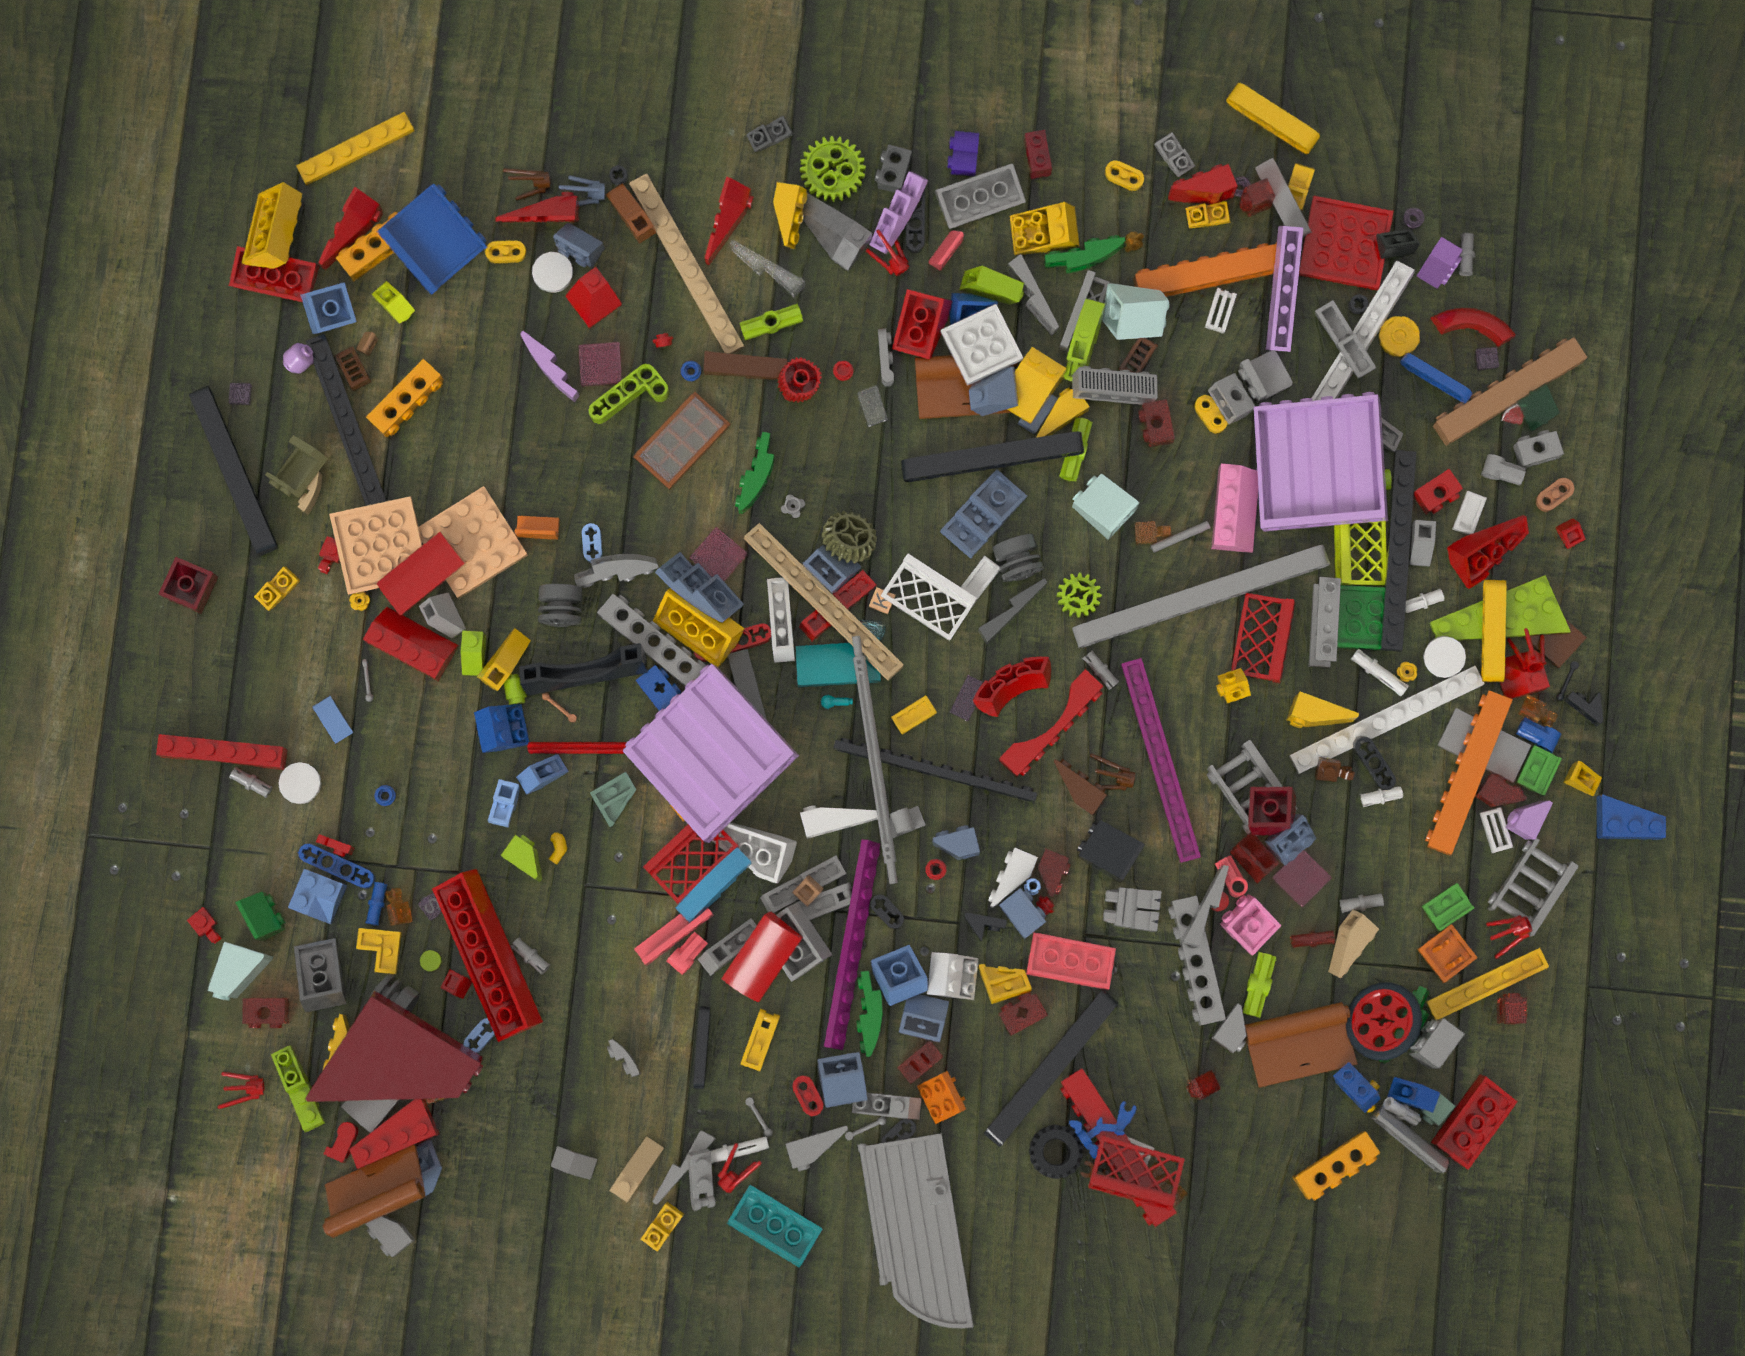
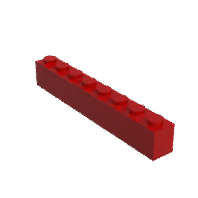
M1080 1069L1061 1082L1063 1086L1060 1088L1062 1094L1066 1099L1070 1098L1074 1103L1072 1109L1078 1117L1082 1115L1086 1121L1083 1126L1087 1132L1096 1127L1099 1118L1103 1119V1124L1117 1123L1083 1069ZM1102 1131L1095 1136L1098 1140L1095 1142L1098 1148L1102 1136L1132 1144L1126 1134L1116 1135L1114 1132ZM1104 1143L1103 1151L1106 1152L1108 1157L1117 1152L1113 1145ZM1130 1149L1122 1153L1128 1163L1138 1158L1136 1153ZM1119 1155L1109 1160L1114 1170L1125 1165ZM1140 1161L1130 1166L1135 1176L1146 1171ZM1127 1168L1119 1172L1121 1181L1127 1182L1133 1178ZM1148 1173L1138 1179L1143 1187H1149L1154 1184ZM1132 1200L1137 1208L1141 1206L1145 1213L1142 1216L1149 1226L1153 1224L1156 1227L1177 1213L1174 1208L1171 1211Z

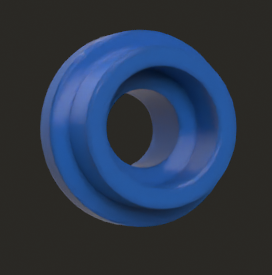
M687 361L681 367V375L687 381H695L701 375V367L695 361ZM689 369H694L695 373L689 375L687 371Z
M383 785L375 791V800L379 805L389 806L395 801L396 793L392 787ZM388 792L389 798L384 800L382 794Z

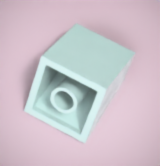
M1112 283L1107 285L1106 305L1102 321L1117 340L1162 336L1163 329L1166 327L1165 318L1166 312L1169 309V300L1161 290Z
M1101 473L1098 477L1093 476L1086 484L1089 487L1084 492L1080 490L1074 496L1073 500L1075 502L1072 507L1109 540L1137 510L1139 502Z
M224 942L208 991L214 992L213 997L229 1001L230 997L237 998L271 962L273 957Z

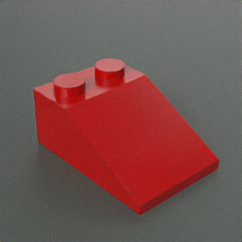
M907 289L892 349L931 359L940 339L941 329H944L947 323L952 300Z

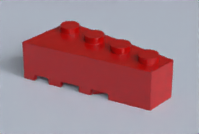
M414 1099L349 1150L357 1169H361L407 1147L439 1135L426 1100Z

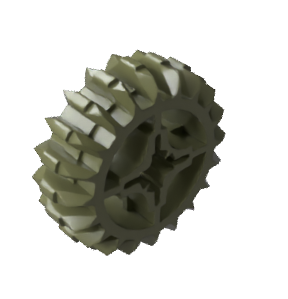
M845 511L841 512V514L837 512L834 516L828 518L827 523L824 524L821 536L823 538L822 544L827 545L826 551H832L831 557L836 555L838 556V561L845 559L847 564L851 560L855 564L858 560L862 562L865 558L870 557L872 551H874L877 542L876 530L872 529L873 523H867V518L862 519L860 514L856 516L853 514V511L849 514Z

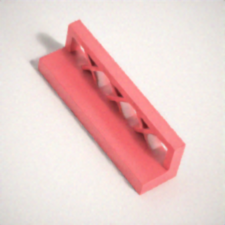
M707 908L689 923L679 914L634 948V950L640 956L643 963L648 966L714 915Z

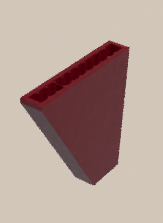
M374 990L308 1092L305 1100L308 1102L459 1098L462 1092L466 1094L472 1084L470 1082L472 1076L475 1075L477 1077L482 1070L483 1065L481 1062L483 1057Z

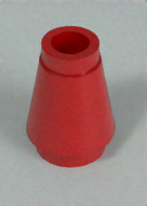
M939 859L930 860L925 869L927 876L933 880L943 878L946 874L945 863ZM937 867L940 872L933 874L932 868Z

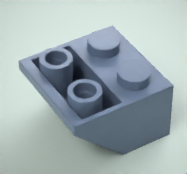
M570 223L562 227L553 237L560 254L566 257L570 255L576 259V263L585 268L586 266L593 268L605 249L603 242Z
M822 545L803 563V566L833 595L862 567L857 562L854 564L851 560L847 564L845 559L838 561V556L831 557L832 551H826L827 545Z
M1295 814L1290 829L1270 835L1264 842L1269 851L1286 866L1305 848L1311 846L1317 838L1303 815Z
M968 825L958 827L956 832L950 834L948 830L938 832L932 840L935 847L957 860L978 856L980 853L974 827L969 828Z
M1020 888L1002 902L999 907L1021 936L1026 939L1046 923L1044 919L1046 915L1039 906L1035 908L1031 903L1034 899L1027 890L1022 891Z
M921 994L906 999L899 1033L940 1043L949 1001Z
M859 1052L818 1059V1072L826 1108L867 1100Z

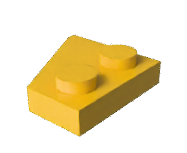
M985 964L978 966L991 1004L1031 992L1032 990L1025 970L1008 969L1007 967L1000 966L998 968L986 967Z

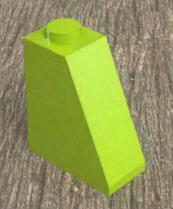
M979 266L964 272L959 290L1011 305L1018 303L1022 299L1024 283L987 267Z

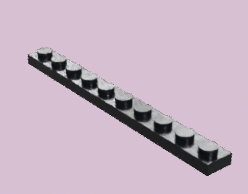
M323 334L306 340V344L313 351L312 356L316 372L365 505L387 502L327 337Z
M1396 450L1394 453L1380 650L1402 652L1416 465V452Z
M841 738L840 741L835 740L833 747L835 751L869 759L867 744L854 745L852 740ZM883 748L880 750L881 763L1032 803L1036 801L1037 793L1033 792L1034 788L1028 786L1017 788L1013 787L1014 783L1002 780L1001 783L994 782V778L981 775V778L973 776V772L961 770L960 773L953 771V767L941 764V767L933 766V762L921 759V762L912 760L913 757L910 755L901 754L899 757L892 755L893 751Z

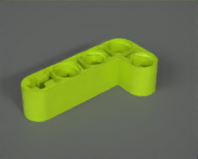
M643 364L589 406V415L593 422L602 424L644 391H647L655 401L663 402L669 397L668 386L653 366ZM649 371L652 373V376L649 379H643L642 374ZM635 384L636 389L629 392L626 391V386ZM657 387L665 389L661 395L655 394L654 391ZM613 396L620 398L617 404L609 402ZM604 403L607 404L609 410L604 406ZM597 409L602 411L601 416L595 413Z

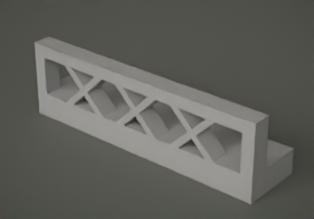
M1090 270L1087 271L1060 344L1059 350L1067 353L1069 352V345L1088 294L1090 293L1091 296L1088 299L1096 301V298L1100 297L1099 302L1103 303L1107 292V285L1110 284L1109 281L1095 277L1096 273ZM1093 282L1104 286L1103 291L1095 296L1091 290Z

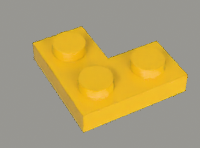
M359 928L356 949L377 951L375 972L397 974L402 932Z

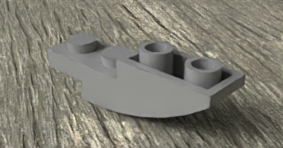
M616 554L591 560L592 568L574 574L577 586L586 588L592 586L595 581L601 579L602 581L609 580L615 574H617L619 581H630L636 578V575L653 573L659 567L656 558L638 554Z

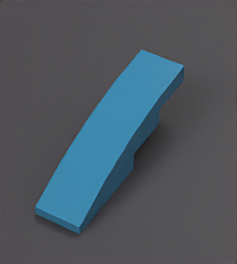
M738 847L735 848L676 907L677 911L689 923L692 922L721 897V893L736 881V877L752 864L751 861Z

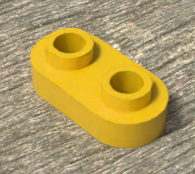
M1111 161L1106 166L1105 176L1109 181L1131 191L1139 190L1142 187L1144 175L1140 170L1120 161ZM1116 170L1119 174L1113 175L1111 172ZM1130 179H1136L1137 183L1132 184Z
M494 241L487 245L485 254L492 263H517L525 259L527 251L524 244L520 241ZM519 250L520 254L515 256L513 252ZM494 251L500 252L498 256H493Z
M1208 395L1200 396L1194 406L1196 413L1209 431L1212 433L1223 432L1227 426V421L1213 398ZM1207 402L1209 404V407L1204 408L1202 406V403ZM1214 419H1220L1221 424H1215Z

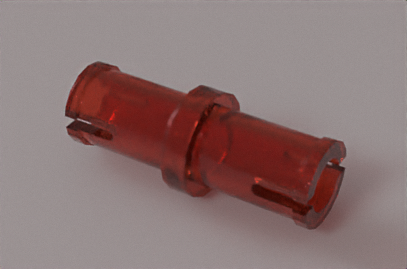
M1333 930L1318 933L1309 931V934L1291 935L1290 938L1293 940L1291 942L1292 948L1305 946L1315 948L1317 945L1335 943V939L1332 938L1335 937Z

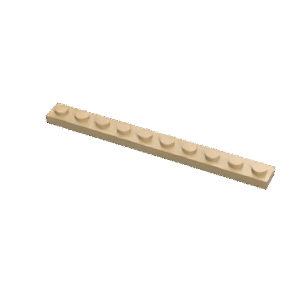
M646 173L629 183L644 212L653 223L657 235L723 352L733 354L743 349L744 345L649 176Z
M760 523L744 536V540L852 646V637L860 636L863 656L888 681L903 668L904 664Z

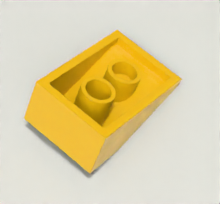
M1032 347L1015 371L1019 406L1007 410L1031 424L1063 380L1067 368Z
M1299 692L1293 699L1286 720L1290 721V725L1297 728H1302V726L1313 727L1351 723L1358 718L1359 713Z

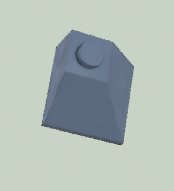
M1013 366L1002 369L971 385L969 398L972 411L985 416L1019 406Z
M430 1139L416 1146L425 1196L434 1191L442 1169Z

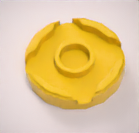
M1395 316L1384 322L1379 331L1378 338L1381 347L1386 353L1391 356L1403 357L1406 353H1412L1419 344L1420 332L1413 320L1404 316Z

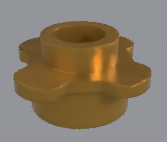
M1137 232L1127 234L1125 236V251L1130 252L1131 250L1135 251L1141 248L1144 235Z

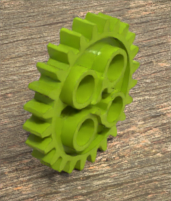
M831 136L830 141L827 142L825 137H823V143L820 144L816 140V147L814 148L809 145L810 153L804 152L806 159H801V164L804 167L800 168V172L805 174L801 176V180H807L804 183L805 188L811 186L810 194L816 191L817 199L824 195V201H827L828 197H831L833 202H835L836 197L843 201L844 194L850 198L851 190L855 193L857 192L855 185L862 186L860 179H865V174L862 171L866 170V166L861 165L864 163V158H859L861 155L860 150L854 152L856 149L855 144L849 147L848 139L842 143L841 137L834 141L833 136ZM838 152L841 154V157L834 159L831 155ZM816 163L824 164L822 169H816L813 166ZM832 166L834 169L836 168V171L834 172L833 170H829V167ZM844 169L852 171L848 176L843 175L841 172ZM828 179H832L835 182L832 186L824 184Z

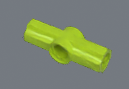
M798 304L777 311H767L762 316L740 322V327L744 339L748 340L767 333H776L779 329L803 322V318ZM773 318L777 323L769 326L766 324V321Z
M1076 417L1072 432L1082 433L1084 453L1064 458L1059 476L1064 480L1076 482L1093 423L1088 419Z
M1258 952L1254 971L1251 973L1246 991L1248 993L1243 1007V1014L1257 1018L1261 1017L1265 998L1268 996L1272 984L1271 976L1276 962L1275 956Z

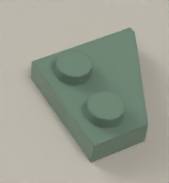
M624 772L590 792L609 827L614 825L635 793L636 788L627 772Z

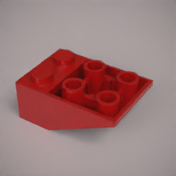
M1219 164L1212 167L1209 172L1203 173L1201 171L1192 175V178L1188 180L1180 179L1175 181L1171 186L1168 199L1169 201L1211 205L1232 199L1238 185L1229 164L1224 166Z

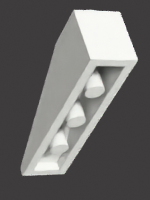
M784 578L767 579L774 663L795 661L788 582Z
M813 805L803 808L804 812L800 813L807 839L878 820L877 810L816 808Z

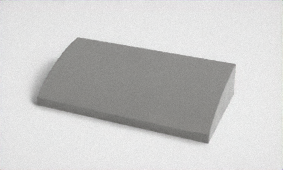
M1013 163L935 191L949 229L1026 202Z
M401 1099L345 1101L341 1107L371 1133L384 1122Z
M1381 1104L1370 1118L1435 1172L1444 1173L1447 1170L1449 1160L1390 1111L1385 1110Z

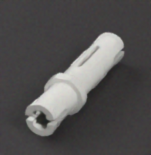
M1357 649L1351 657V660L1364 668L1367 674L1370 673L1399 696H1402L1409 687V685L1379 665L1375 658L1371 659L1360 649Z
M767 1137L738 1143V1148L733 1158L769 1149ZM726 1144L722 1145L723 1148L710 1151L711 1163L727 1160L734 1145L727 1146ZM751 1145H756V1147H752V1148H748V1149H744V1150L738 1151V1149H740V1148L748 1147V1146H751Z

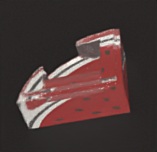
M1518 403L1509 407L1502 415L1501 421L1521 425L1526 404Z

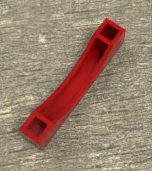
M1085 669L1071 683L1066 709L1057 723L1046 733L1035 739L1014 743L999 758V762L1016 778L1020 774L1024 776L1031 769L1029 764L1034 759L1038 762L1046 753L1044 749L1048 745L1052 747L1060 739L1058 734L1062 730L1067 732L1074 724L1072 720L1077 715L1081 717L1089 709L1086 705L1091 700L1095 702L1103 694L1101 692L1103 685Z
M159 734L156 755L162 758L214 761L284 770L288 750L280 746Z

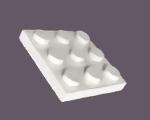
M996 304L941 329V334L967 386L1023 360V356Z

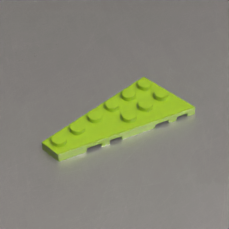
M1546 575L1506 591L1505 638L1525 636V628H1528L1530 635L1571 632ZM1483 601L1430 622L1429 624L1435 638L1448 636L1457 641L1482 639Z

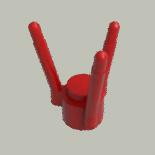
M878 229L876 231L893 257L889 260L890 266L870 249L867 248L866 252L886 268L890 275L895 273L896 276H899L909 268L907 264L909 261L904 256L898 240L894 242L899 255H896L882 232Z
M1528 628L1524 629L1529 648L1525 658H1523L1512 640L1508 638L1507 642L1522 663L1523 669H1527L1529 672H1537L1546 664L1544 635H1540V653H1538L1533 648Z
M1519 915L1514 918L1486 923V926L1513 923L1510 925L1511 928L1491 936V940L1512 932L1515 936L1519 935L1517 939L1495 955L1496 959L1523 939L1530 937L1529 933L1533 930L1526 916L1522 917Z
M221 1073L222 1076L250 1080L246 1081L245 1085L226 1086L223 1088L224 1091L246 1090V1094L250 1095L218 1105V1109L252 1099H259V1095H264V1079L259 1078L258 1075Z
M738 1143L734 1144L723 1169L718 1174L721 1178L718 1181L719 1186L728 1193H731L740 1182L761 1165V1161H754L739 1176L733 1171L727 1173V1169L738 1148Z

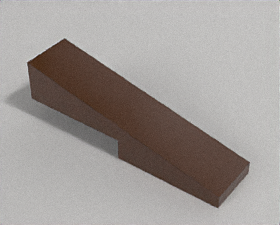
M705 351L704 375L744 376L746 379L779 380V373L784 365L787 364V359L710 351Z

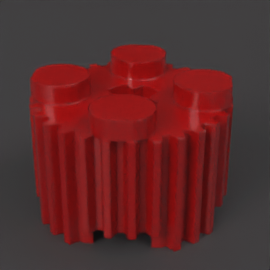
M796 357L795 360L791 359L779 373L778 388H781L779 391L783 392L782 395L788 401H797V403L800 401L804 402V400L808 401L820 387V380L822 379L820 376L821 372H819L820 368H817L816 365L814 366L813 362L810 363V360L802 359V357L799 359ZM799 377V380L803 379V382L799 383L796 378Z

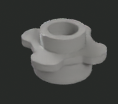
M787 495L785 505L781 507V511L784 514H791L793 518H798L801 508L805 506V502L803 499H798L793 495Z

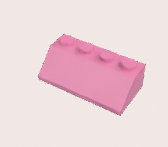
M1220 465L1211 549L1253 553L1258 500V473L1256 470L1241 465Z

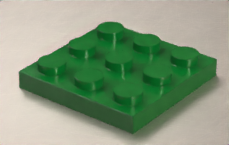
M1340 585L1337 648L1380 650L1385 588Z

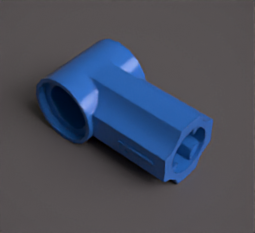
M1526 717L1523 718L1516 732L1517 735L1535 743V746L1550 753H1553L1562 735L1557 730L1547 726L1543 727Z

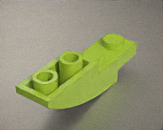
M1085 299L1067 356L1065 380L1072 381V375L1078 367L1089 366L1106 303Z
M289 1045L271 1054L303 1131L308 1132L325 1124L319 1109V1103L305 1100L312 1087L293 1048Z

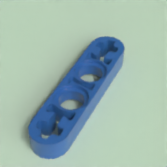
M1406 353L1401 359L1400 363L1404 368L1460 402L1467 403L1472 396V392L1467 387L1416 356Z
M304 844L299 849L298 854L302 861L361 888H370L375 882V875L370 870L312 844ZM312 848V853L319 855V851H321L322 854H320L318 860L310 856L306 859L304 851ZM326 856H330L333 859V864L329 868H325L322 865V860ZM346 864L352 868L349 876L341 874V868ZM357 868L360 869L357 872L358 874L365 876L368 873L369 883L365 882L363 885V880L355 877V881L352 880L356 875Z

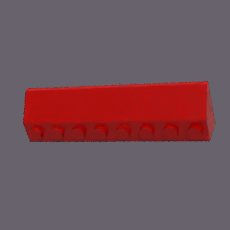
M477 869L462 872L432 888L497 1041L501 1042L542 1023L541 1016Z

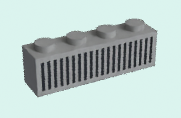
M1089 366L1078 367L1072 375L1073 398L1152 405L1158 398L1157 375L1150 374L1149 372L1132 373L1129 370L1111 371L1109 368L1091 369Z

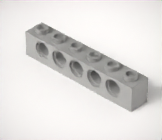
M612 594L597 612L601 618L633 644L641 643L646 655L682 685L686 686L688 682L696 680L701 675L700 671L706 666L702 661H694L691 658L692 653L685 647L681 649L675 645L677 641L669 634L664 636L659 632L661 628L652 620L648 623L643 619L645 615L637 608L631 609L628 606L629 601L622 595L617 597ZM622 611H626L629 614L628 618L624 621L618 620V614ZM638 624L644 626V631L640 634L633 632L634 627ZM653 637L660 639V644L656 647L649 645V641ZM669 650L676 652V656L672 660L665 658V654ZM685 663L692 665V669L688 673L681 672V666Z
M1197 896L1170 902L1171 906L1168 907L1170 918L1174 919L1176 927H1173L1175 939H1179L1180 942L1189 927L1182 924L1181 917L1187 914L1193 919L1199 907ZM1204 928L1200 946L1194 947L1180 943L1181 947L1178 948L1179 958L1184 960L1186 967L1182 969L1185 981L1189 980L1190 989H1187L1190 1001L1194 1002L1195 1009L1192 1010L1195 1022L1199 1023V1026L1226 1020ZM1193 955L1201 958V965L1199 967H1194L1191 964L1190 960ZM1198 976H1203L1206 979V985L1203 988L1198 987L1195 983ZM1203 996L1211 1000V1005L1207 1009L1203 1008L1200 1004Z

